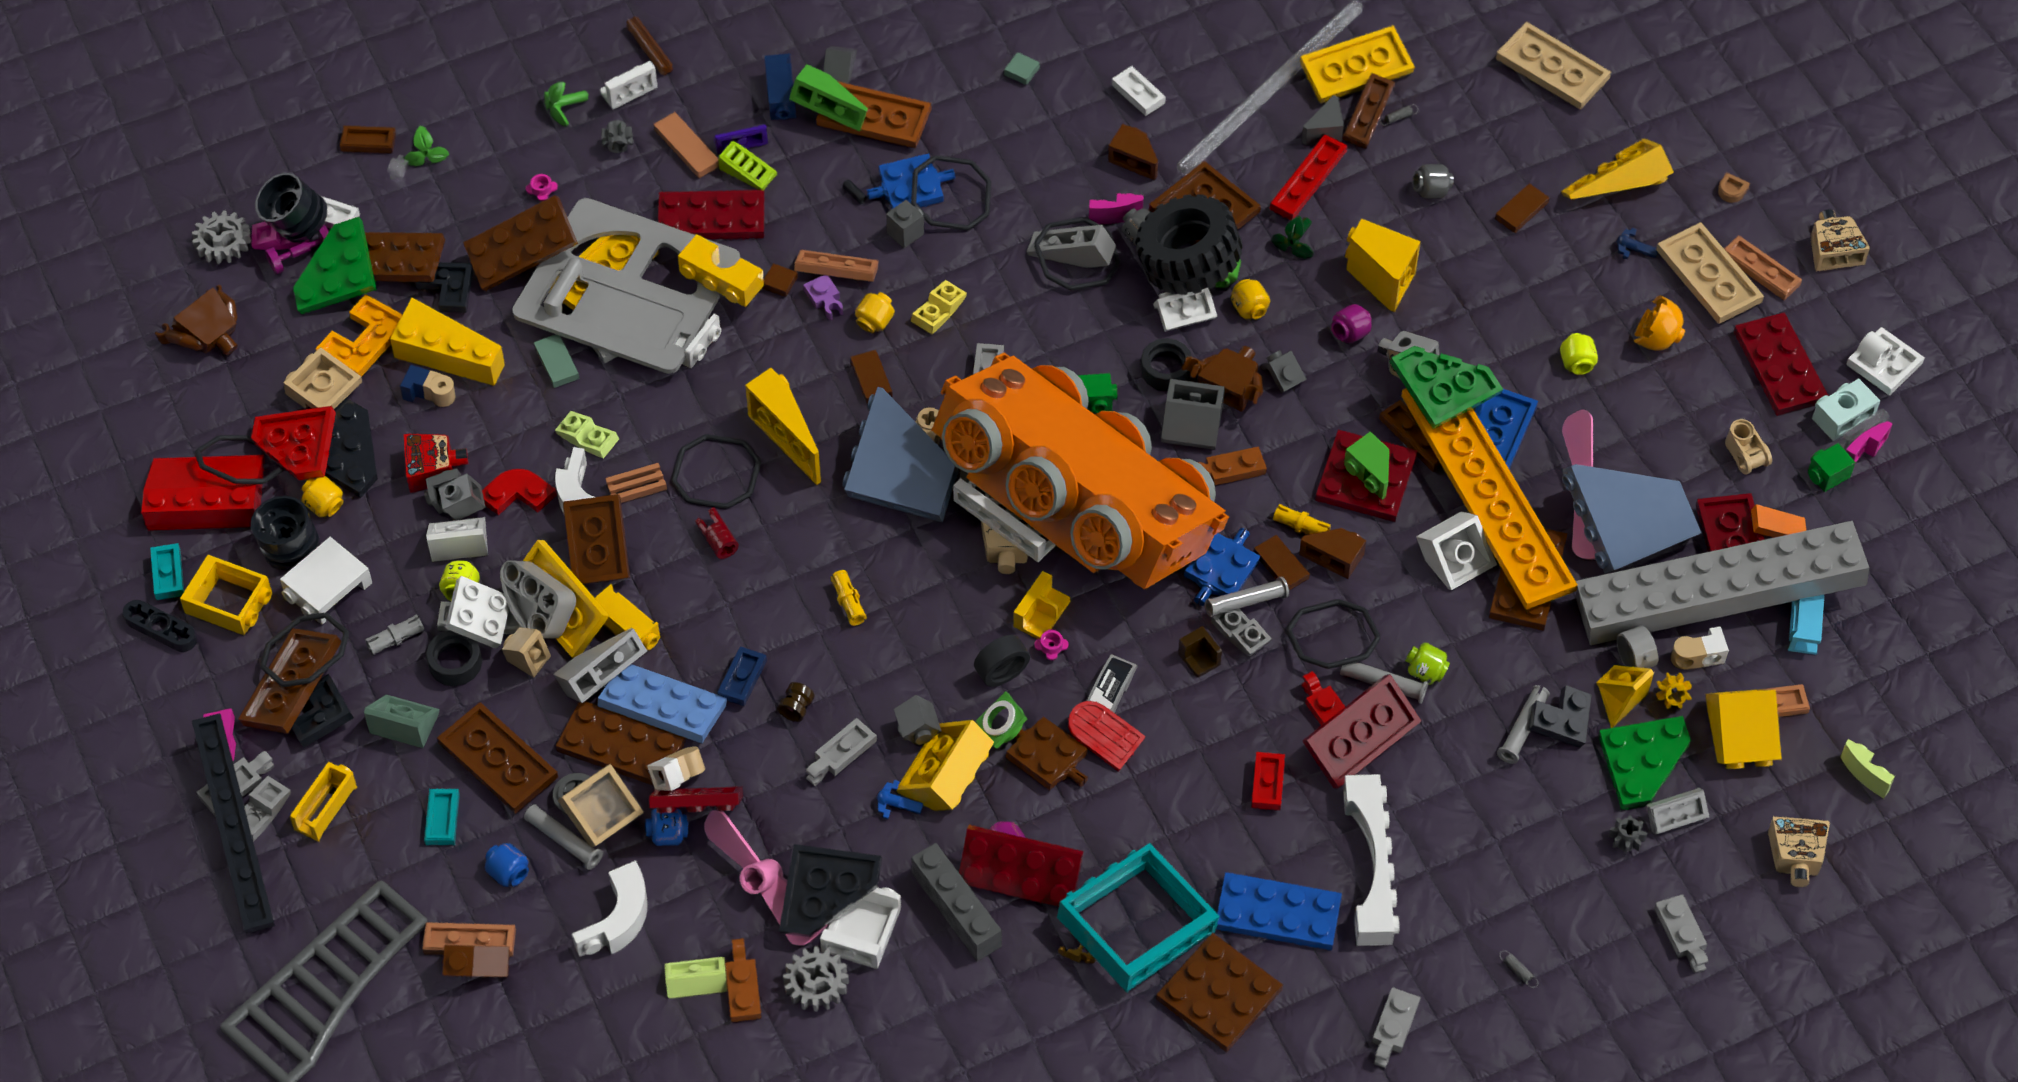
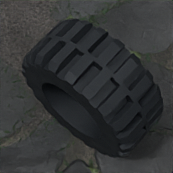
M1197 194L1196 197L1183 195V198L1177 199L1175 197L1170 199L1169 203L1165 205L1160 204L1156 207V211L1150 212L1145 217V222H1141L1135 237V248L1146 277L1155 287L1160 290L1164 289L1165 292L1171 294L1175 292L1179 295H1187L1188 292L1196 294L1202 292V289L1215 287L1217 282H1223L1228 278V273L1234 271L1242 255V240L1232 212L1219 200L1213 197L1207 198V196ZM1200 240L1190 247L1177 249L1188 242Z

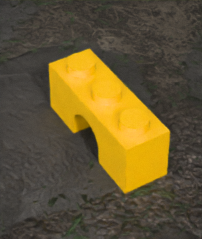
M697 234L678 255L679 271L683 276L698 281L710 291H716L724 295L732 303H738L746 307L764 286L763 269L742 258L729 268L718 267L717 265L720 262L719 246Z

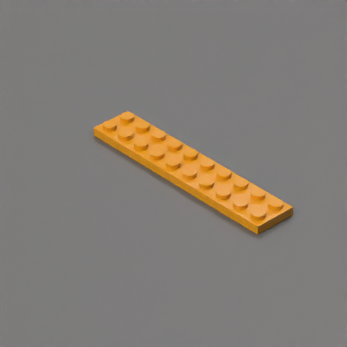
M1407 388L1403 389L1401 396L1467 510L1470 514L1478 515L1486 542L1525 609L1533 608L1577 591L1578 585L1474 409L1433 429Z

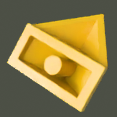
M1614 665L1596 682L1611 728L1617 725L1649 693L1654 675L1652 669Z

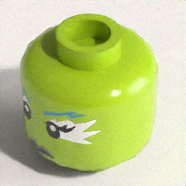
M1426 642L1422 643L1419 648L1413 646L1405 660L1410 663L1408 673L1423 682H1428L1429 685L1435 681L1440 682L1450 665L1447 662V654L1444 651Z

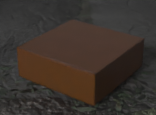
M773 263L764 278V286L762 288L786 297L796 282L798 274L796 271Z

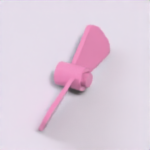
M1579 410L1566 418L1562 427V434L1572 465L1578 464L1593 467V417L1587 410ZM1574 510L1572 550L1582 559L1595 560L1596 552L1592 543L1585 536V526L1582 518Z
M711 811L704 823L707 837L743 868L740 873V883L743 889L750 894L761 893L780 925L788 881L783 877V870L780 864L773 859L760 861L729 817L723 811ZM828 924L811 937L785 935L792 944L805 945L820 935Z

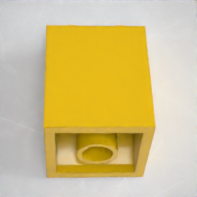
M1361 218L1357 227H1352L1347 237V242L1350 243L1345 253V258L1348 259L1347 271L1390 311L1395 312L1416 274L1421 241Z
M1757 689L1705 694L1717 763L1726 764L1727 769L1744 768V762H1755V767L1772 766L1773 760L1782 759L1776 690Z

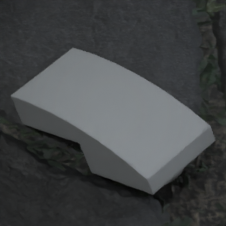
M1240 608L1212 617L1211 623L1233 645L1248 656H1251L1272 640L1254 618L1249 620Z

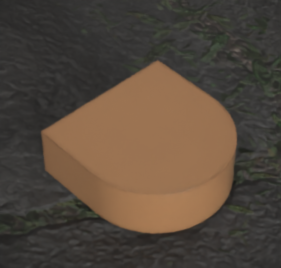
M1726 172L1720 181L1718 194L1726 202H1738L1748 191L1750 183Z

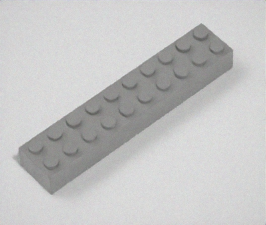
M1849 521L1576 581L1578 585L1576 601L1590 645L1617 640L1619 633L1639 626H1644L1649 632L1792 602L1801 598L1865 586L1868 581L1869 565L1854 523Z

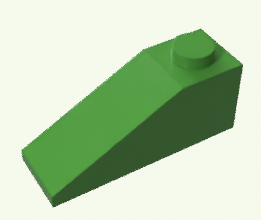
M807 64L796 77L789 98L859 132L868 111L865 105L831 75Z

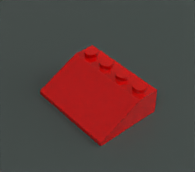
M264 455L202 457L205 465L234 478L263 479ZM196 457L154 458L144 486L141 513L147 530L251 527V518L255 510L261 505L263 484H234L202 470Z

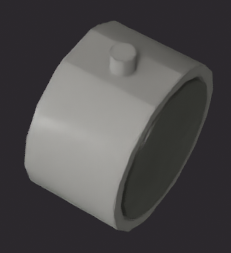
M1639 626L1617 635L1618 652L1624 666L1650 668L1657 665V647L1646 627Z

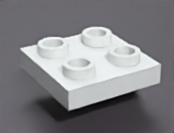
M1881 327L1875 333L1871 331L1864 337L1858 349L1848 358L1846 365L1885 393L1891 395L1923 364L1925 357Z
M460 576L456 580L445 628L497 649L502 642L509 611L504 593Z

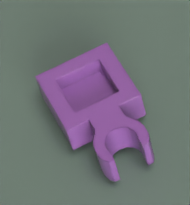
M828 275L803 284L804 292L816 309L824 307L825 315L829 320H832L831 310L833 309L838 310L843 315V306L838 301L840 299L839 291Z

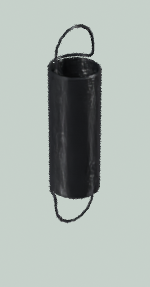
M849 179L842 183V187L859 204L862 205L868 198Z

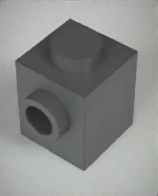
M907 200L886 213L887 234L904 249L924 235V214L919 207L913 206Z
M467 473L438 487L440 493L438 502L441 510L445 514L448 513L455 520H460L485 508L481 485Z
M915 695L894 709L899 724L897 726L898 732L905 740L921 745L928 743L932 737L942 732L933 703Z

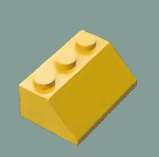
M973 720L939 723L942 732L932 737L931 741L923 745L899 783L897 792L911 800L923 803L924 806L934 811L953 810L960 803L961 795L966 787L974 780L975 773L980 764L987 759L988 751L994 743Z

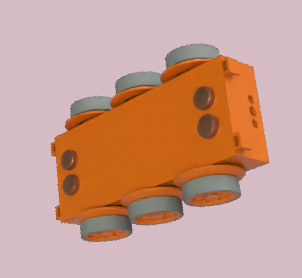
M1002 353L994 357L990 367L963 380L956 375L945 380L941 390V394H945L931 431L942 439L944 450L950 461L957 468L968 472L967 479L1091 572L1095 573L1100 569L1119 570L1130 578L1134 584L1146 589L1206 554L1214 535L1224 530L1229 516L1225 514V509L1214 502L1216 496L1215 485L1209 472L1200 463L1191 459L1164 458L1157 461L1150 455L1152 446L1146 427L1137 417L1131 414L1101 411L1094 415L1087 409V390L1082 380L1073 371L1065 367H1054L1052 365H1038L1031 369L1014 355L1010 357L1006 353Z

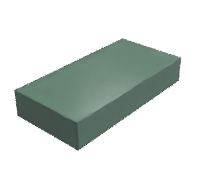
M556 334L534 342L535 350L554 388L579 379L578 371L560 335Z

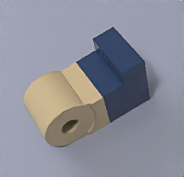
M410 365L400 385L402 399L413 402L415 397L433 401L439 407L449 406L455 401L453 380L446 375Z

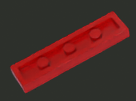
M1324 135L1270 203V210L1289 220L1294 219L1347 151V145Z

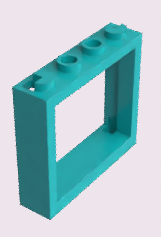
M1150 843L1137 852L1135 850L1131 851L1127 858L1120 863L1115 862L1111 864L1099 877H1091L1076 892H1068L1066 898L1059 902L1057 918L1125 992L1181 956L1212 933H1215L1220 917ZM1143 870H1146L1193 921L1126 965L1081 917L1079 912Z

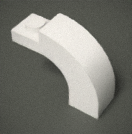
M573 447L571 458H566L565 468L556 469V489L563 513L564 501L594 497L581 488L587 465L584 448Z
M636 861L608 872L611 887L618 899L616 907L606 919L572 934L574 946L579 957L585 954H594L606 945L612 955L627 946L642 928L647 914L648 903L643 875Z

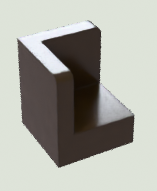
M1203 626L1179 639L1178 654L1196 677H1201L1221 665L1222 650Z

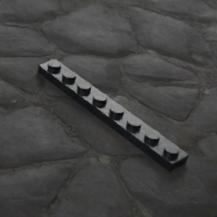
M218 713L192 720L245 933L248 934L273 927L275 923L221 714Z

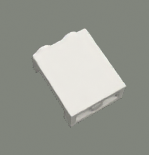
M331 537L280 579L283 587L282 595L290 604L296 603L300 606L304 615L326 613L357 585L365 590L372 584L369 568ZM316 619V621L323 625L326 619Z
M883 887L873 890L831 921L828 929L824 928L820 938L821 952L824 953L828 948L833 956L839 954L840 958L878 969L901 910V896L890 888Z

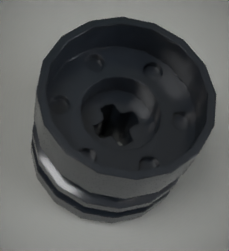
M280 173L270 178L259 190L255 201V210L259 218L290 242L301 243L312 238L322 228L327 217V204L324 198L293 173Z
M290 496L273 497L264 501L255 510L251 518V530L268 564L276 569L291 570L320 545V537L304 503L297 498Z

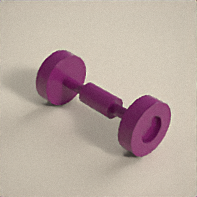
M323 225L317 233L319 239L310 243L306 241L289 248V252L278 256L273 247L265 250L274 273L277 275L284 272L282 260L291 256L296 258L310 252V248L322 244L329 233L326 226Z

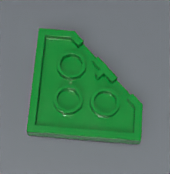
M359 216L333 225L294 285L297 309L301 314L376 290L363 221Z
M1413 346L1391 357L1389 361L1433 429L1492 399L1503 391L1502 386L1489 367L1480 364L1475 366L1464 363L1462 359L1442 353L1440 355L1429 353L1421 347Z
M1683 716L1599 730L1598 738L1621 810L1644 807L1651 804L1681 756L1688 749L1691 739Z

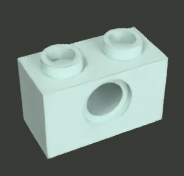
M1857 379L1850 384H1843L1832 395L1821 397L1815 404L1816 408L1812 419L1835 441L1875 417L1880 400L1860 379Z

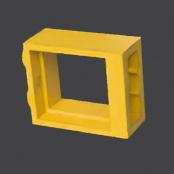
M207 555L180 600L186 614L245 636L248 629L257 622L258 613L263 605L270 601L272 589L267 576ZM219 579L253 591L238 616L204 604Z

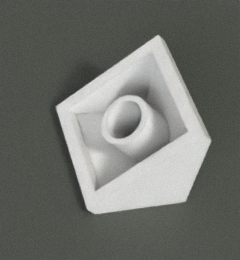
M485 517L429 523L426 536L432 562L488 555Z

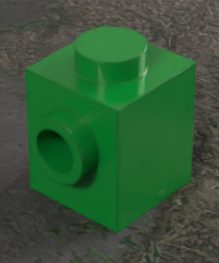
M1110 373L1078 375L1087 390V409L1094 413L1112 411L1113 400H1117V384H1111Z
M1837 443L1826 450L1821 449L1813 454L1807 473L1811 481L1819 485L1826 492L1851 478L1856 462Z

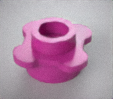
M545 174L535 175L531 179L530 184L526 186V192L537 196L539 201L548 199L549 194L558 189L557 183L551 182V178Z
M1050 629L1042 634L1041 639L1035 641L1034 646L1036 650H1041L1045 653L1048 660H1055L1062 650L1068 649L1069 643L1066 639H1063L1058 631Z

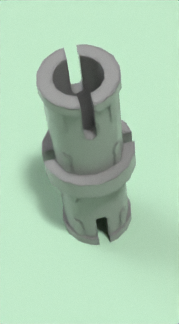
M416 614L396 625H388V629L366 638L365 642L371 654L375 655L395 644L396 646L401 645L403 640L423 632L424 627Z

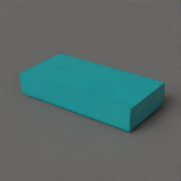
M429 789L425 845H455L459 789Z

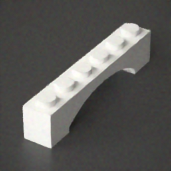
M1345 775L1343 786L1345 815H1351L1362 829L1367 839L1373 862V884L1363 906H1356L1354 918L1356 945H1392L1394 934H1399L1398 916H1393L1392 907L1397 905L1396 889H1391L1390 881H1394L1393 863H1388V855L1392 853L1391 837H1386L1385 829H1389V812L1383 811V803L1387 802L1386 786H1381L1380 775Z

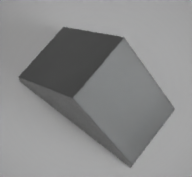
M834 46L827 48L824 72L831 75L838 82L850 84L857 49Z
M1333 95L1303 126L1302 144L1316 145L1324 135L1342 142L1344 124L1337 96Z

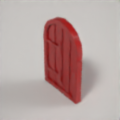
M1095 701L1079 703L1072 709L1068 717V727L1071 735L1118 772L1128 759L1133 756L1146 737L1106 706Z

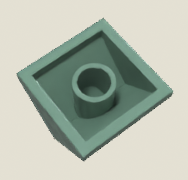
M385 695L365 707L364 715L370 734L424 748L439 715V709Z

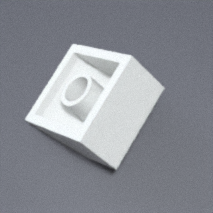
M1459 512L1416 536L1425 561L1449 590L1457 588L1497 565L1493 553L1486 542L1478 515Z

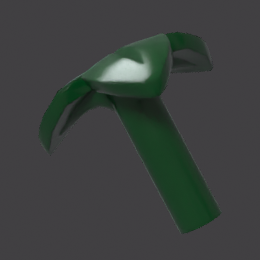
M1297 216L1292 219L1284 229L1287 237L1282 234H1274L1271 238L1273 244L1282 251L1287 250L1291 246L1293 255L1297 257L1311 258L1314 256L1312 249L1307 244L1299 241L1312 224L1311 220L1307 217L1302 219L1301 216Z

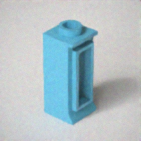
M1824 595L1792 601L1789 641L1791 642L1788 651L1817 654V644L1821 643Z

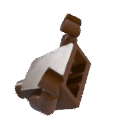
M216 285V290L214 288L207 290L204 295L173 317V329H170L169 325L164 323L162 324L164 332H155V335L161 344L171 342L195 351L201 350L203 353H208L217 346L225 356H228L238 347L236 342L230 337L235 331L238 319L235 301L222 291L221 285Z
M1242 346L1238 353L1229 349H1223L1218 355L1214 354L1202 360L1188 356L1181 368L1182 371H1190V376L1193 378L1199 374L1197 383L1224 386L1223 403L1241 412L1245 409L1248 399L1253 401V404H1257L1258 398L1263 394L1262 376L1257 373V362L1253 361L1256 354L1248 346Z

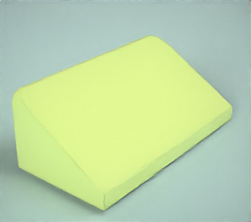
M724 957L665 964L666 987L669 998L727 991Z

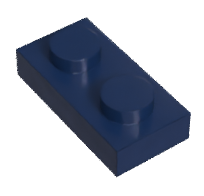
M740 646L718 690V695L727 698L729 702L745 707L767 662V656Z

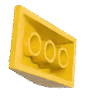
M769 368L745 385L748 416L818 485L821 483L819 451L791 392L788 380L784 375H778L772 368Z

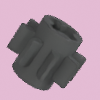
M619 120L609 122L607 129H601L602 146H608L609 151L613 153L624 152L627 149V145H633L632 127H626V124Z
M1631 815L1623 820L1616 818L1615 827H1612L1609 832V836L1615 838L1613 848L1618 847L1625 854L1633 849L1640 851L1641 842H1644L1647 837V833L1641 831L1643 821L1638 822Z

